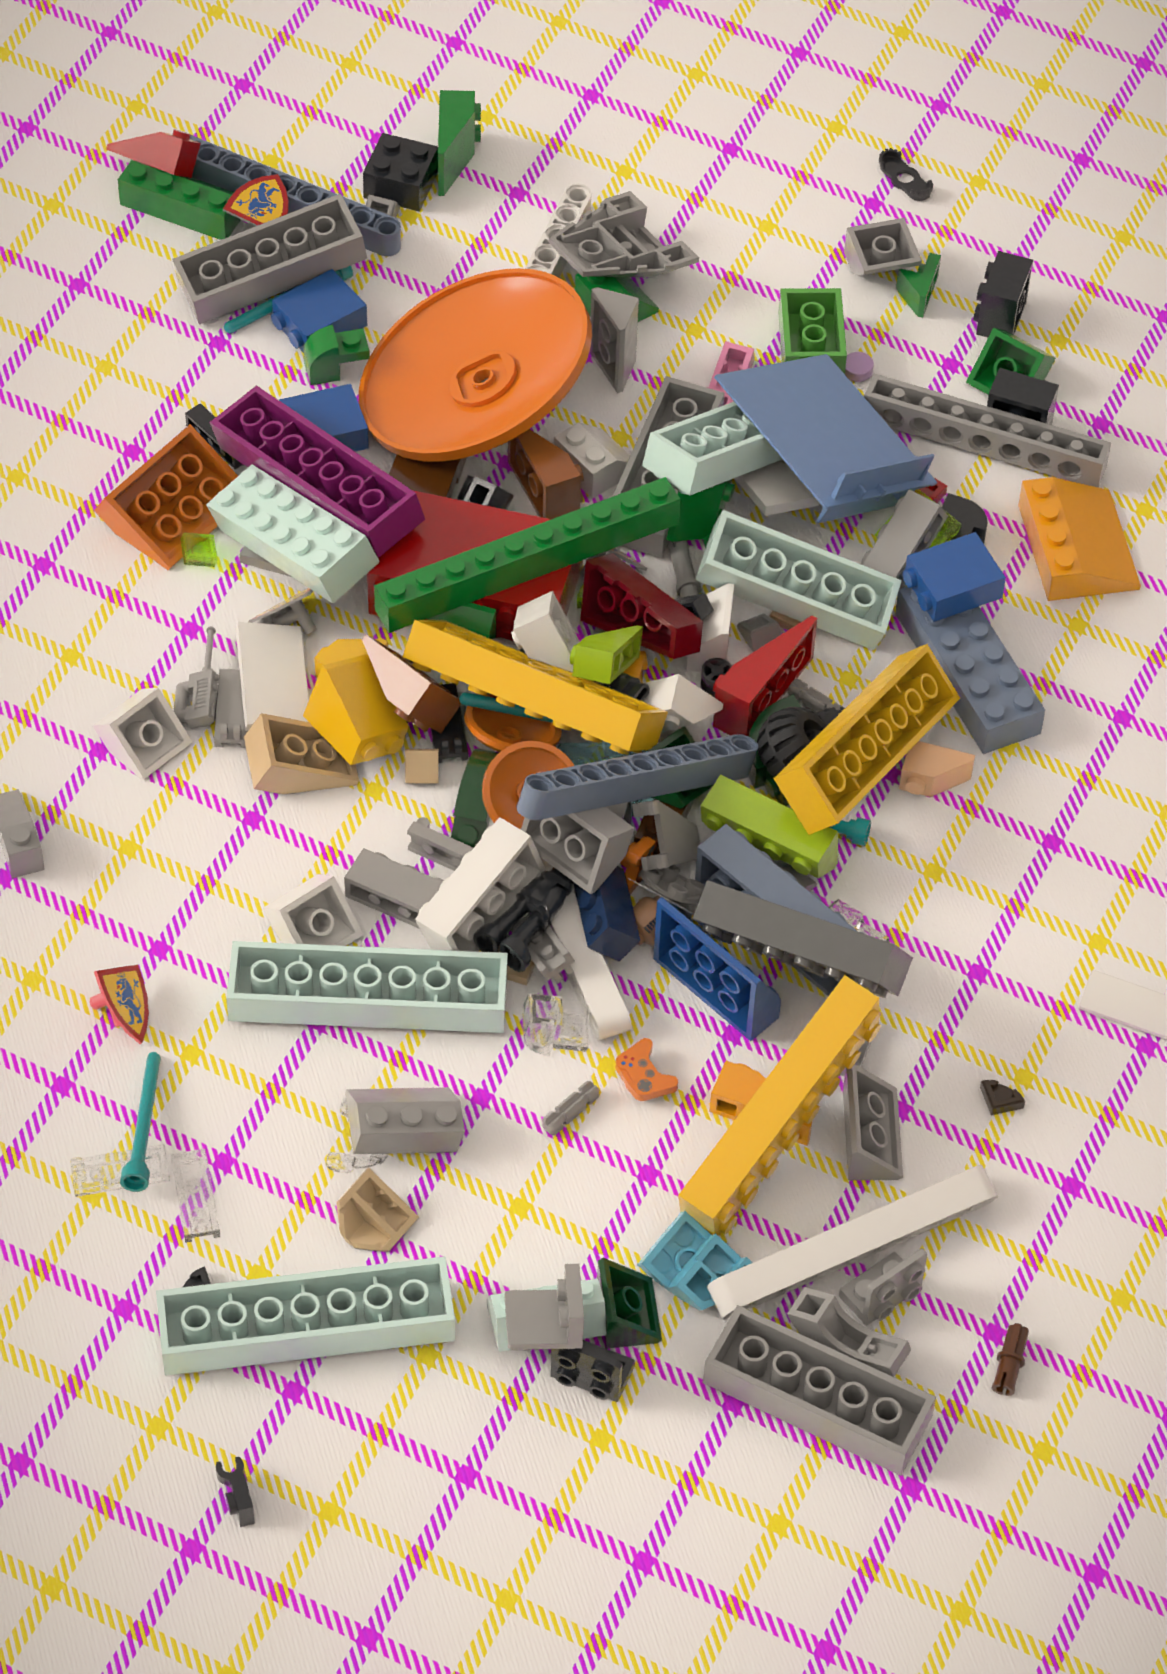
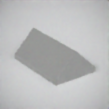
M597 287L591 291L592 340L589 353L615 391L620 393L623 392L636 362L639 298Z
M856 1064L850 1070L846 1068L843 1085L848 1180L902 1179L903 1166L897 1088Z

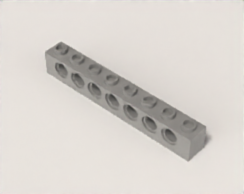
M875 373L864 394L865 399L890 428L1098 488L1107 468L1111 442Z

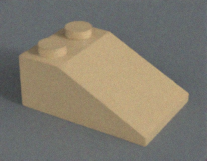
M261 713L244 736L253 788L256 790L290 794L355 786L359 782L356 764L350 765L309 722Z

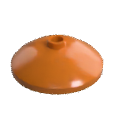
M492 694L483 695V696H488V697L497 698V696L492 695ZM471 706L466 707L464 715L465 723L473 736L482 744L498 753L506 747L522 741H540L556 747L561 738L562 730L550 722Z
M522 741L506 747L490 762L483 778L482 797L489 817L494 823L500 817L521 829L525 817L517 811V804L525 778L531 774L575 765L565 753L548 743Z

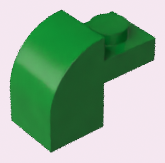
M329 325L314 332L304 345V364L310 385L340 381V364L370 359V350L363 328L335 333L333 325Z

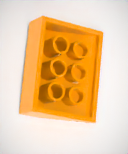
M1055 477L1022 481L1018 507L1048 601L1140 590L1141 584L1110 490Z

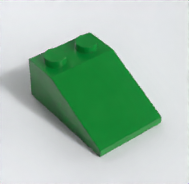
M440 90L438 196H445L474 156L475 142H481V124H475V121H481V103H475V91Z

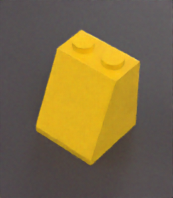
M368 654L322 665L303 717L350 765L399 752L404 744V738L409 728L407 721L394 713L397 707L386 699Z

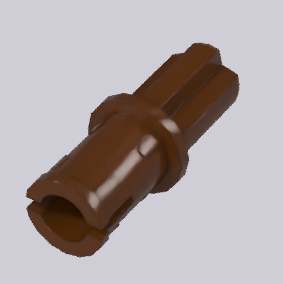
M1019 1323L1008 1326L1003 1349L997 1354L996 1359L999 1364L991 1388L1000 1395L1003 1394L1004 1388H1007L1006 1396L1014 1394L1019 1369L1025 1365L1023 1354L1029 1329Z

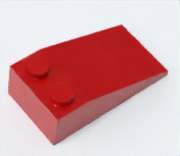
M814 616L808 617L735 663L725 675L721 674L717 678L713 691L715 692V698L723 703V708L714 713L713 727L730 736L740 734L749 737L750 730L757 717L768 706L782 699L789 690L790 684L801 675L812 661L818 618Z

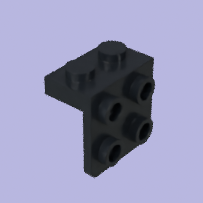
M583 1340L582 1348L551 1349V1377L564 1386H576L587 1390L591 1395L601 1400L610 1399L618 1402L635 1367L634 1359Z

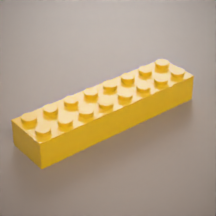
M414 620L402 656L413 661L412 666L425 672H431V670L440 672V678L455 684H459V681L469 685L468 690L474 693L487 695L488 692L497 696L496 702L509 707H515L516 704L524 707V713L539 719H543V716L553 720L552 725L568 731H571L572 728L582 732V738L597 743L600 740L610 743L609 748L621 754L628 755L629 751L642 753L643 750H649L658 743L668 714L665 710L592 680L574 677L570 671L528 658L524 652L446 620Z
M928 644L899 655L773 778L808 835L838 824L960 699V696Z
M844 975L679 1193L680 1213L686 1211L711 1235L727 1234L732 1229L737 1220L735 1214L742 1205L747 1207L753 1201L758 1192L756 1186L763 1177L768 1179L774 1173L779 1164V1161L776 1159L784 1149L789 1151L795 1145L800 1135L797 1131L804 1122L809 1124L813 1121L820 1109L818 1103L824 1095L830 1097L840 1083L838 1078L845 1068L850 1070L855 1065L861 1054L858 1050L865 1041L870 1043L878 1034L881 1028L879 1024L881 1012H879V997Z

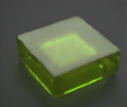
M183 532L180 540L184 565L215 567L218 560L214 535Z

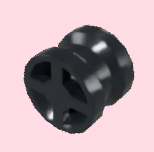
M712 658L705 661L701 669L700 688L715 698L713 686L717 678L721 674L725 675L732 665L723 658Z

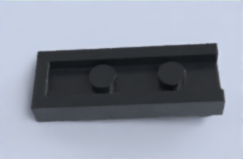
M455 683L441 684L458 697ZM459 707L442 733L430 728L433 749H439V763H442V759L461 757L462 761L468 760L467 741Z

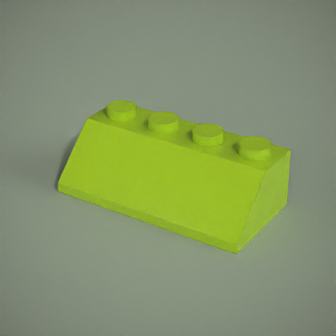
M721 774L700 805L701 821L709 829L716 832L727 824L734 831L741 832L751 845L767 853L772 860H781L792 865L800 874H810L819 879L835 869L838 864V831L828 827L808 835L793 809Z

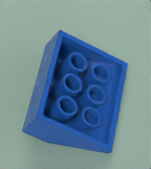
M661 897L657 900L653 959L749 1041H752L779 1018L781 1007L779 994L774 988L767 986L749 967L741 964L729 954L725 947L716 943L703 932L701 927L692 923Z

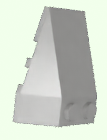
M631 191L604 199L600 202L598 209L593 212L587 211L583 214L582 220L576 224L571 222L551 236L548 242L582 277H655L699 262V257L683 241L664 246L644 227L647 206Z

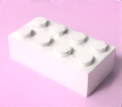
M500 817L493 826L488 827L484 831L478 844L472 851L464 855L459 867L441 883L439 891L429 902L421 907L418 916L415 918L431 950L475 952L480 950L474 943V933L480 927L495 921L515 903L516 894L534 878L541 876V873L546 870L531 835Z

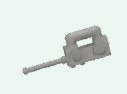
M212 626L206 629L207 643L205 663L202 671L189 674V681L181 682L176 686L174 713L181 723H187L190 728L209 726L216 719L215 706L219 675L211 668L213 638L216 633L215 628ZM192 693V705L187 706L188 694Z

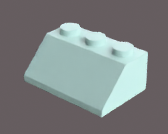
M581 1280L584 1309L583 1339L606 1335L605 1301L599 1280ZM557 1285L527 1290H557ZM505 1293L490 1295L487 1299V1307L499 1352L510 1350L507 1341Z

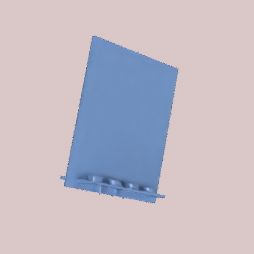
M827 354L717 374L714 377L822 505L823 510L816 520L817 523L893 507L901 497L906 495L909 489L916 492L917 489L937 484V481L928 472L935 455L915 456Z

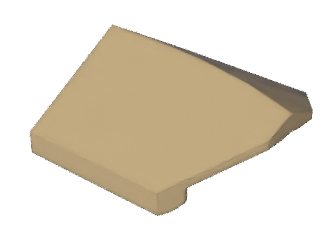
M367 1168L336 1202L340 1234L347 1243L356 1249L388 1252L419 1218L370 1168Z

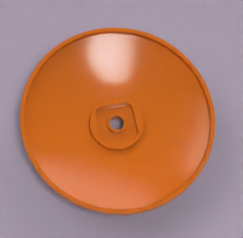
M517 268L485 272L462 279L433 293L410 309L386 332L366 363L360 380L358 402L369 431L375 440L390 452L404 458L427 462L457 460L474 456L516 438L549 414L567 395L580 376L591 348L592 325L589 313L578 293L566 281L555 275L534 269Z

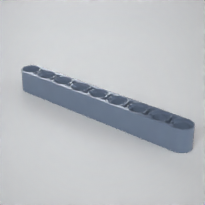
M193 135L190 136L191 140L201 143L192 173V178L235 192L248 181L262 176L279 174L288 196V214L338 195ZM343 197L363 236L365 249L382 256L396 255L401 249V226L398 219Z
M731 735L531 774L525 778L517 804V811L525 818L543 820L714 785L720 774L733 781L744 779L750 774L758 750V743L745 735Z

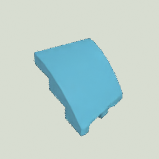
M684 1211L676 1217L637 1266L684 1302L698 1310H704L715 1305L707 1289L709 1283L753 1262L747 1257L741 1258L717 1234L711 1235Z

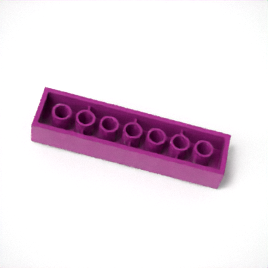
M257 385L210 421L220 449L246 467L253 464L366 535L377 558L425 520L417 494Z

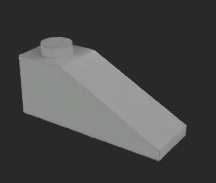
M19 789L0 794V843L12 878L45 870L41 844Z

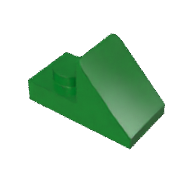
M929 253L926 264L919 265L918 272L906 269L898 270L896 289L917 317L923 318L939 276L941 255Z

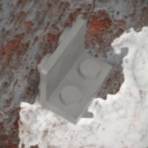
M921 1248L903 1261L894 1251L840 1288L839 1297L866 1326L876 1319L881 1321L892 1313L896 1305L904 1300L906 1302L911 1301L921 1292L927 1253Z
M579 1264L564 1265V1279H557V1290L505 1291L507 1341L510 1350L582 1348L584 1309Z

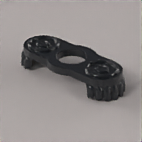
M892 148L883 150L879 154L880 169L891 179V183L904 191L913 200L923 201L928 199L933 190L932 180H928L926 183L920 177L917 170L909 167L901 160V151L893 150ZM906 173L910 174L914 179L911 182L904 183L899 181L897 176Z

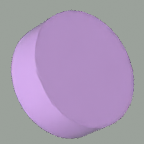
M863 352L848 354L845 369L846 377L856 382L869 379L873 374V359Z

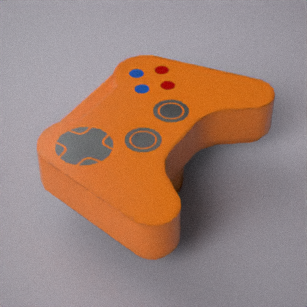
M644 836L637 843L632 842L628 847L626 856L620 862V865L627 868L625 876L630 895L643 880L640 876V872L643 869L641 858L652 856L657 846V841L649 836Z
M648 1038L641 1039L616 1058L615 1069L625 1083L627 1090L639 1101H646L675 1093L678 1089V1079L675 1076L659 1073L650 1061L649 1057L652 1053L653 1042Z

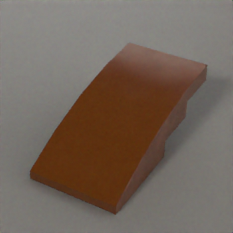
M396 455L389 475L411 490L451 498L455 484L459 483L467 457L457 460L427 462Z

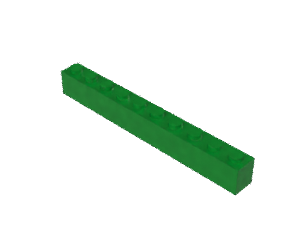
M664 477L374 585L375 611L388 633L412 625L414 620L431 618L679 524L680 497L667 478Z

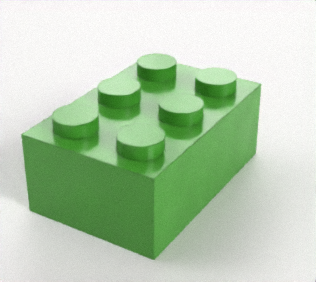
M780 288L778 317L782 362L827 354L845 374L847 351L841 288Z

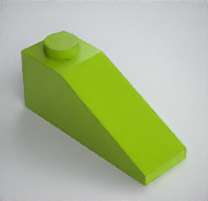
M632 626L584 637L578 644L573 646L570 653V664L573 665L572 676L611 684L639 658L643 627Z

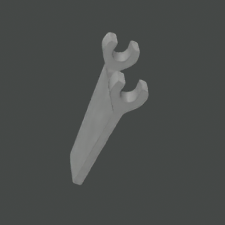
M659 800L632 804L634 818L654 815L660 854L642 857L643 871L668 868L673 865L697 860V847L700 845L696 824Z

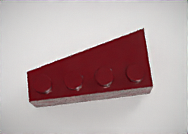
M611 553L586 560L580 621L607 632L632 626H642L641 646L671 659L700 652L703 621L615 554Z

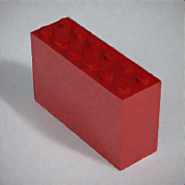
M414 491L417 494L425 520L378 558L380 562L367 573L368 614L378 616L375 611L374 585L551 519ZM583 560L471 603L496 609V638L502 637L514 641L511 632L514 631L517 608L527 602L553 591L567 616L580 577L579 573L583 568Z

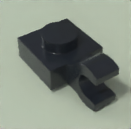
M235 1457L236 1470L230 1473L223 1470L221 1461L216 1462L217 1479L220 1483L231 1488V1492L225 1493L229 1514H237L240 1527L255 1524L254 1509L244 1475L243 1460L240 1457Z

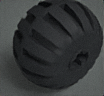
M787 707L774 712L768 717L760 729L757 743L758 754L761 756L760 759L772 776L776 777L811 742L805 734L807 730L816 729L822 731L826 727L823 719H820L815 712L803 707Z

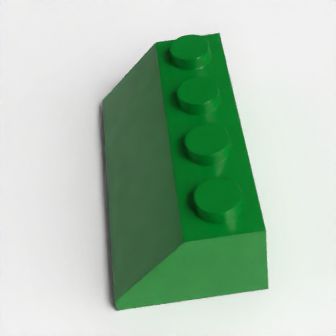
M131 160L117 179L120 205L219 240L229 237L241 221V219L223 211V208L234 192L192 177L173 175Z

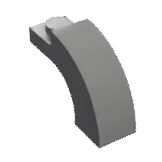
M804 1287L787 1313L790 1321L801 1335L892 1377H895L911 1351L907 1340L873 1331L856 1322L841 1308L835 1295Z

